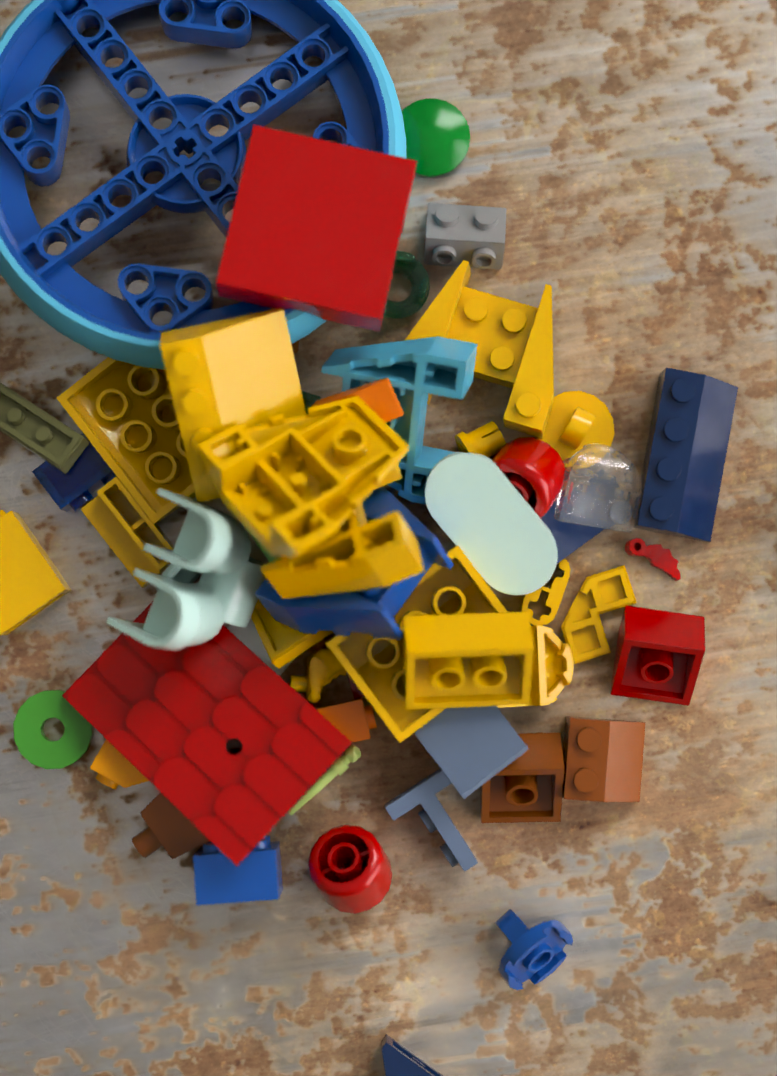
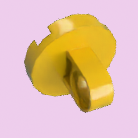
M583 391L563 392L554 397V403L543 438H536L547 442L559 453L565 464V469H584L598 463L610 450L615 435L614 420L607 406L595 395Z

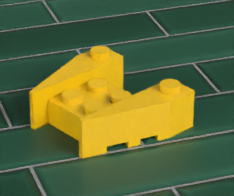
M463 260L405 340L439 336L476 343L477 352L474 377L512 388L503 417L504 427L543 438L554 403L552 286L545 285L538 308L468 288L467 285L471 275L469 261ZM428 393L427 404L430 403L432 394Z
M398 463L373 490L402 478ZM362 502L330 537L297 556H281V559L261 567V572L282 599L386 587L424 571L417 539L400 513L395 511L367 523Z

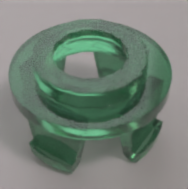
M397 251L393 274L406 276L411 282L412 290L409 297L404 301L393 302L387 298L384 316L392 319L407 318L417 313L427 301L430 290L429 277L422 264L416 260L413 254Z

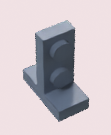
M440 768L387 802L385 809L394 821L421 804L424 809L418 814L430 833L438 830L446 842L440 846L443 854L452 867L459 863L465 872L478 862L435 795L451 784V781Z

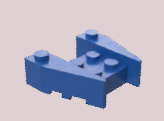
M382 486L372 490L362 501L366 521L368 523L398 511L417 539L424 567L423 572L386 587L282 599L266 578L254 594L275 621L302 633L317 634L318 630L333 631L335 635L350 636L351 632L370 633L373 638L401 639L404 634L393 619L433 563L448 569L452 568L453 563L436 536Z

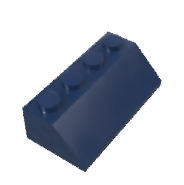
M665 368L660 373L632 528L711 542L738 387L704 374L672 368Z

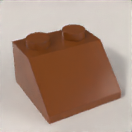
M566 716L563 744L564 780L562 798L595 802H640L646 722Z
M517 733L529 750L480 786L481 823L561 822L564 780L561 733Z

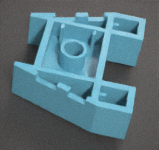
M436 336L335 349L322 366L321 373L343 377L342 392L386 377L389 378L404 414L401 417L386 422V424L408 444V452L398 462L402 478L387 485L398 490V495L410 502L426 505L425 486L430 471L439 460L455 453L453 451L423 446L428 393L463 399L473 382L477 352L476 343Z

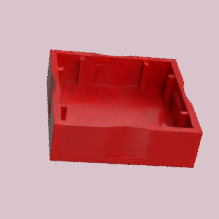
M254 125L216 280L218 296L274 309L283 307L284 309L301 310L318 316L323 320L380 332L391 285L400 235L403 232L415 179L417 161Z

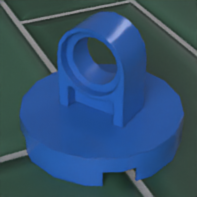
M509 909L495 922L512 943L502 957L498 970L509 987L515 990L523 989L522 982L530 979L535 985L552 974L567 957L563 951L565 945L572 946L573 944L572 934L562 922L557 920L544 921L528 929L521 919Z

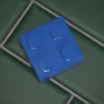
M266 835L238 866L211 841L203 844V847H200L193 855L196 905L278 900L283 891L280 841L271 842L270 835Z

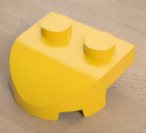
M531 626L534 653L529 705L497 706V708L551 704L557 700L556 697L561 693L564 686L571 683L574 670L572 652L569 645L563 643L553 633V629L545 626Z

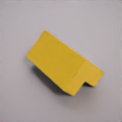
M115 477L97 491L98 496L80 510L142 588H145L150 583L133 575L135 568L162 575L170 565L169 562L143 550L145 543L170 550L174 549V545L160 527L152 523L118 477Z

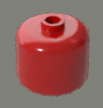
M519 437L507 442L492 459L540 518L549 511L563 491L567 477L565 464L559 453L547 442L534 437Z
M353 825L331 828L321 835L311 848L308 860L310 878L326 902L340 912L357 914L369 911L378 905L388 893L392 880L390 861L375 836L364 828Z

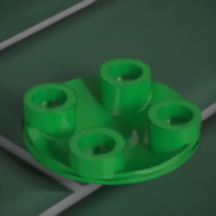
M429 98L415 101L402 110L406 135V158L417 161L415 175L422 178L443 175L455 169L463 161L469 149L470 130L465 117L455 106L444 100Z

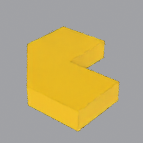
M625 565L585 577L560 629L565 643L570 647L574 664L611 653L599 615L625 607V605L637 603Z

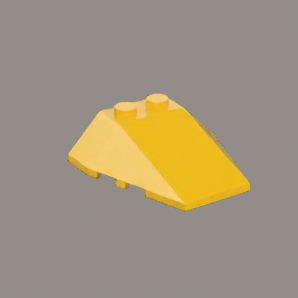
M359 396L310 407L308 408V414L285 419L283 414L270 417V423L246 428L245 423L231 426L198 444L197 451L223 504L271 556H297L330 537L408 452V444Z

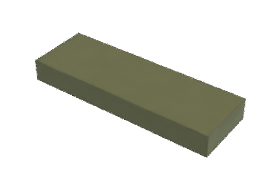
M0 383V431L66 475L90 442L81 434Z

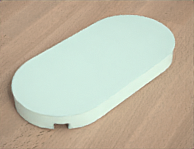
M471 452L449 454L434 465L425 486L427 508L434 520L453 543L460 547L483 579L497 591L509 595L529 594L544 586L553 575L557 565L558 553L555 538L550 529L500 468L490 458Z

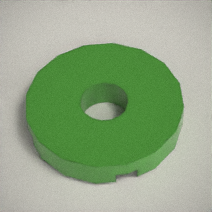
M45 690L29 697L18 709L13 723L14 741L20 754L31 764L44 769H61L77 762L89 750L94 737V727L62 697L66 692L63 690ZM50 718H57L64 725V734L57 741L48 739L44 734V724Z

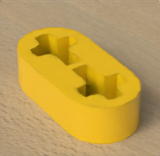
M565 558L557 565V568L563 571L561 578L554 577L550 588L542 586L540 589L523 596L520 610L521 612H529L531 625H547L555 618L570 577L569 562ZM541 591L547 593L544 606L550 608L548 615H541L536 620L532 618L533 611L528 608L529 602H537Z

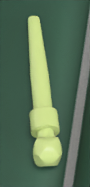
M350 745L345 750V754L342 757L339 756L331 767L288 811L291 816L327 786L338 774L341 776L350 768L348 766L349 763H354L361 757V751L356 745Z

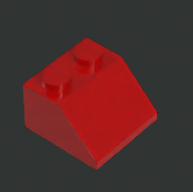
M625 605L618 632L610 695L689 706L705 653L704 617Z

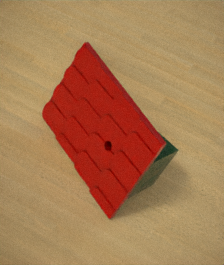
M153 601L133 622L145 623ZM222 625L220 632L214 638L205 643L175 651L148 646L122 633L62 695L71 706L236 866L246 858L352 744L343 733L224 625ZM231 739H237L242 744L241 752L236 755H231L226 750V744Z

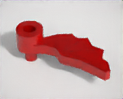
M633 538L625 543L624 549L628 555L645 557L649 560L651 566L662 570L675 581L681 579L680 571L677 569L679 561L672 557L670 549H663L661 544L646 546L645 542L640 538Z

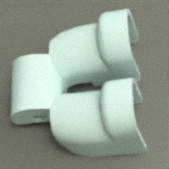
M158 488L156 494L189 510L173 550L145 543L143 550L177 567L202 572L201 578L198 583L187 584L167 576L135 568L133 575L158 587L145 623H137L114 617H108L106 623L148 646L172 651L189 646H197L214 638L220 632L224 622L246 628L258 600L254 593L266 579L261 572V567L267 564L249 557L251 541L244 526L228 514L202 502H197V500Z

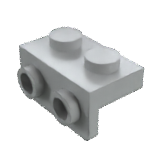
M428 203L424 264L458 267L465 260L469 261L470 268L502 269L506 235V208Z

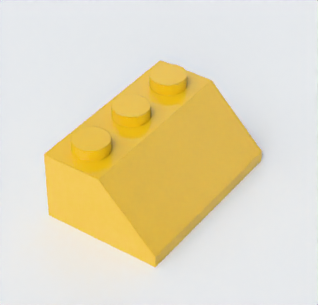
M529 612L404 616L403 655L406 709L529 705L534 653Z

